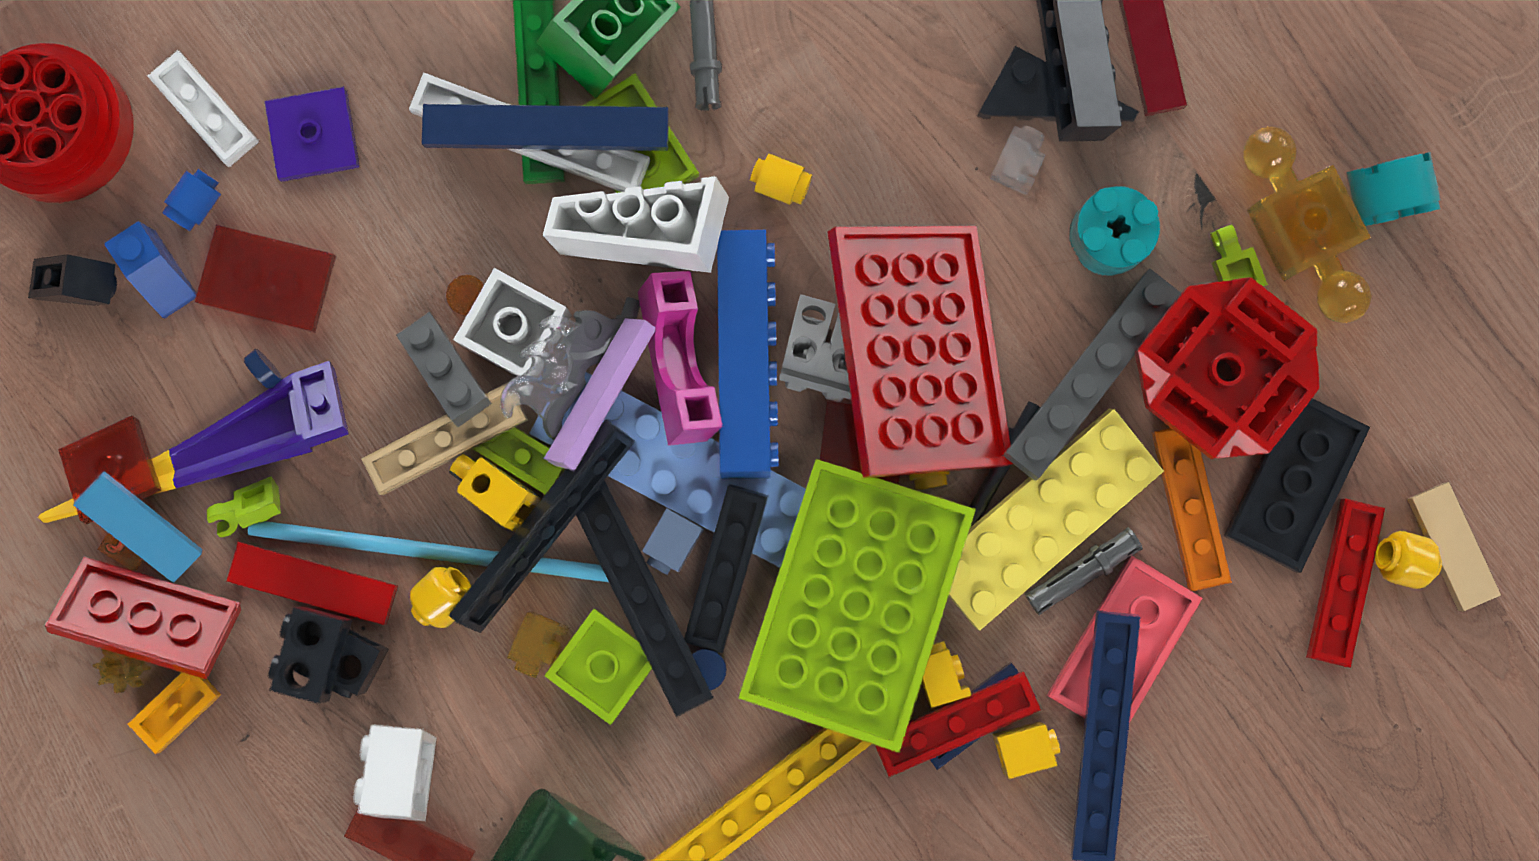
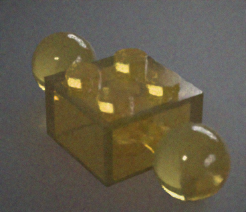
M1269 126L1256 130L1249 136L1244 145L1243 159L1250 172L1260 178L1269 179L1276 192L1259 200L1247 209V212L1284 282L1315 267L1322 281L1317 292V303L1323 315L1338 323H1349L1358 320L1369 309L1372 299L1371 289L1362 276L1351 271H1345L1337 255L1367 241L1371 236L1334 165H1331L1298 181L1292 169L1297 155V147L1293 137L1279 127Z

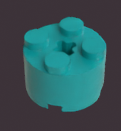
M1431 152L1346 172L1356 220L1360 221L1361 227L1440 209L1439 201L1441 198Z
M1114 186L1100 189L1080 208L1070 226V243L1081 264L1088 270L1105 276L1118 275L1137 266L1153 251L1160 234L1158 208L1145 195L1132 188ZM1110 225L1117 227V232L1121 234L1118 238L1112 237L1113 230L1108 228Z

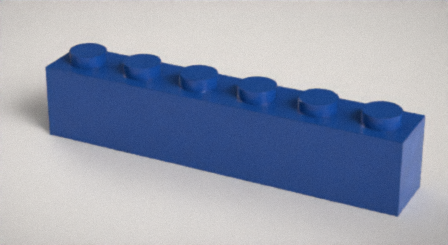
M766 229L721 230L717 245L719 412L723 426L719 429L721 479H770V467H779L778 442H770V426H778V402H769V386H777V361H769L768 346H776V321L768 322V307L776 306L775 282H767V267H775V243H766Z

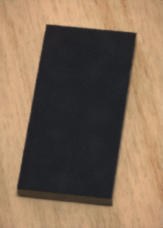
M1312 398L1271 452L1262 455L1224 537L1296 573H1301L1368 434L1370 426Z

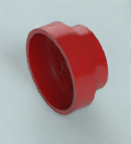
M30 44L1 55L0 184L30 199L48 203L78 200L89 196L105 186L124 164L133 139V113L129 99L120 83L111 73L86 54L61 44ZM24 73L22 80L14 84V79ZM61 74H65V80L62 85L54 88L56 78ZM40 106L38 117L30 121V113L34 108ZM81 110L82 113L79 121L70 125L72 114ZM15 139L13 150L5 154V146L9 141ZM56 142L54 154L45 158L48 146Z

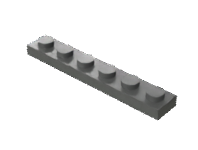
M1147 270L1003 456L1034 481L1038 480L1135 355V350L1181 292L1153 270Z

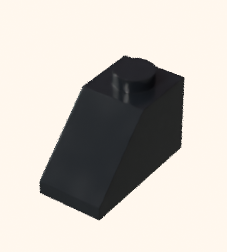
M69 254L35 258L33 260L28 298L90 306L108 305L117 289V278L114 275L115 264Z

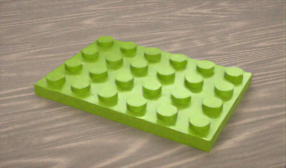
M816 459L738 698L899 752L976 509L875 477L862 478V473Z

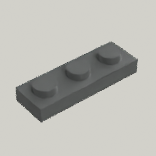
M430 312L396 335L441 406L457 427H460L492 404L438 321Z

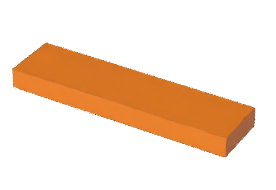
M1172 428L1152 432L1158 463L1164 471L1161 476L1188 590L1196 591L1232 583L1201 451Z

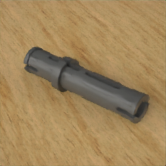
M690 0L693 62L690 63V73L695 76V107L701 111H709V104H712V109L716 110L721 107L718 74L722 72V66L720 61L717 60L713 0Z
M1127 527L1124 531L1099 547L1095 544L1089 548L1088 554L1050 577L1044 583L1026 592L1025 596L1032 608L1040 616L1053 605L1064 600L1092 580L1103 574L1108 576L1114 572L1113 567L1141 551L1143 547L1134 532Z

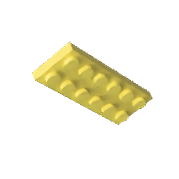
M1109 408L1063 447L1038 480L1034 481L1031 477H1028L970 527L949 597L977 630L983 629L1164 472L1115 409Z

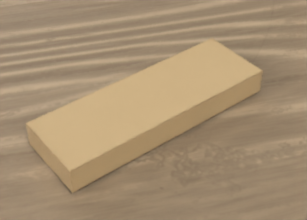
M1442 483L1407 498L1424 537L1434 540L1439 547L1442 559L1440 572L1458 611H1466L1501 596L1450 483Z

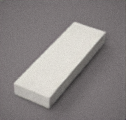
M177 50L148 75V78L228 167L233 165L259 142L180 51Z

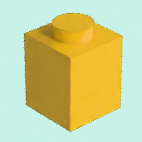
M1040 721L992 734L1003 774L1008 779L1058 766L1055 754L1060 753V746L1054 729L1047 730L1046 724Z

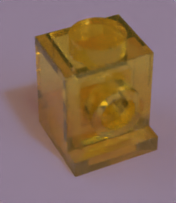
M529 611L524 617L507 658L516 662L515 670L537 678L539 671L543 669L544 665L551 666L558 654L561 643L555 641L557 635H567L570 627L534 611Z

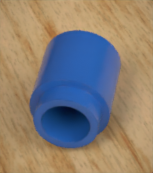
M199 169L196 170L194 175L185 171L164 201L167 206L162 213L183 228L191 231L195 224L200 226L221 196V193L215 190L219 182Z

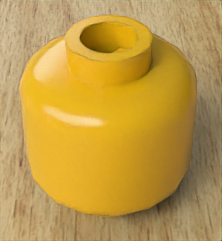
M1406 531L1393 532L1383 539L1378 545L1375 554L1376 565L1385 580L1413 589L1426 587L1439 575L1442 568L1439 547L1434 540Z
M433 568L410 591V601L413 606L411 608L412 615L424 626L432 625L437 628L450 626L454 620L449 614L471 588L469 580L456 568Z

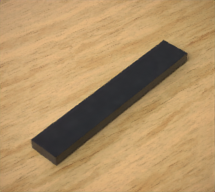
M605 420L599 427L576 469H566L450 612L449 616L457 624L481 633L631 448L635 440L623 430Z
M604 480L577 513L576 517L677 718L714 699Z

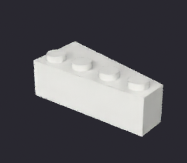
M714 176L701 178V182L683 184L682 181L665 183V187L643 190L641 186L625 188V192L605 194L604 191L553 197L543 236L561 255L711 273L729 196L717 177Z

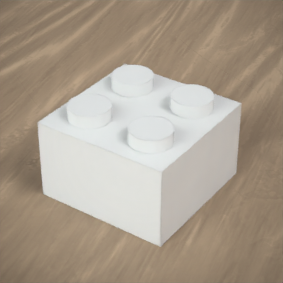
M494 268L453 340L469 351L533 385L572 314L567 307Z
M371 725L370 735H365L361 744V761H366L364 777L359 778L355 786L354 802L359 805L358 813L381 818L426 821L436 737L420 729Z

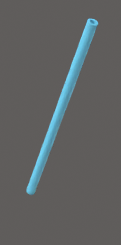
M268 521L248 526L249 536L486 567L499 553L498 551ZM542 557L531 570L532 573L609 582L601 565Z

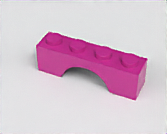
M690 271L651 273L637 293L643 320H646L655 327V332L648 342V348L667 443L670 446L707 442L723 426L715 388L705 383L696 362L694 323L698 306Z

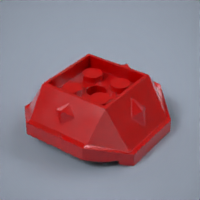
M1251 277L1188 286L1181 292L1135 350L1145 408L1210 459L1268 454L1320 389L1316 351L1318 346L1317 328ZM1219 361L1226 362L1232 369V378L1229 382L1222 380L1217 374L1216 367Z

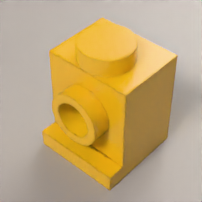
M945 641L934 643L922 678V686L928 705L935 707L972 696L968 686H960L958 680L964 679L965 675L958 654L951 656Z

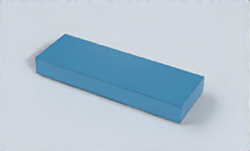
M105 471L73 504L173 583L202 554L203 549Z

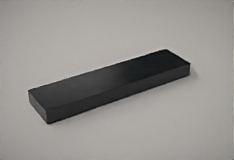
M733 484L728 485L684 639L686 643L723 653L769 495Z

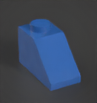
M138 221L104 243L124 276L162 318L165 319L198 297L196 291L154 229Z

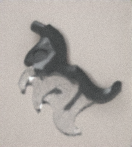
M626 297L622 313L617 315L615 319H610L596 311L590 310L575 311L573 316L576 319L575 323L564 316H548L544 318L538 326L542 329L550 328L551 334L543 341L529 344L519 354V357L523 359L531 357L532 364L524 374L513 378L502 391L500 405L504 417H511L514 406L526 404L542 418L546 434L555 440L562 428V419L566 411L586 385V370L601 361L624 319H637L640 310L639 300Z

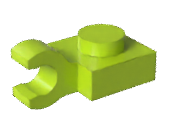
M1232 224L1210 233L1213 245L1222 257V259L1211 263L1218 282L1251 277L1262 286L1268 285L1254 247L1242 251Z
M272 476L235 490L233 491V500L217 503L207 508V521L212 523L217 520H224L217 523V535L219 537H227L233 534L238 527V523L243 529L258 522L267 521L271 517L281 514L279 487Z

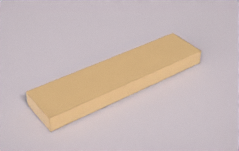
M506 383L486 393L492 404L460 427H457L446 414L362 458L379 495L383 496L528 421L511 385Z

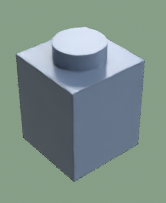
M666 508L642 552L650 556L646 563L668 575L671 568L680 572L704 529Z

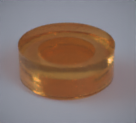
M472 275L456 277L451 281L446 291V299L450 308L457 314L466 317L484 287V283Z

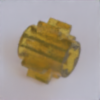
M101 648L104 657L99 663H95L92 666L95 669H99V674L102 677L98 681L99 686L112 683L114 684V693L125 692L127 683L133 688L143 685L139 677L143 671L150 670L151 666L145 664L142 660ZM124 659L126 662V664H124L122 667V671L125 674H120L118 671L122 666V663L120 662V660Z

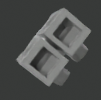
M800 294L779 380L785 381L786 388L801 392L807 388L821 391L825 398L840 403L844 398L851 399L839 313L831 342H825L836 304ZM807 310H816L823 315L825 320L802 315V313Z

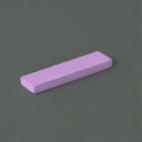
M624 319L545 455V460L554 466L570 470L576 469L654 334L655 327L646 320Z

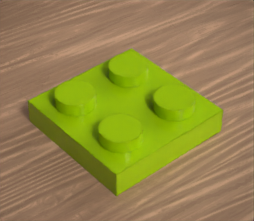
M594 608L544 676L611 725L652 668L638 640Z

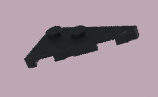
M1015 46L977 116L982 119H990L992 116L1017 117V120L1028 121L1034 118L1056 121L1046 62ZM1118 100L1122 108L1121 122H1134L1139 111Z

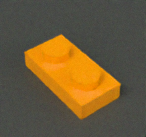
M181 673L140 711L128 725L154 754H158L170 745L222 694L208 679L205 680Z

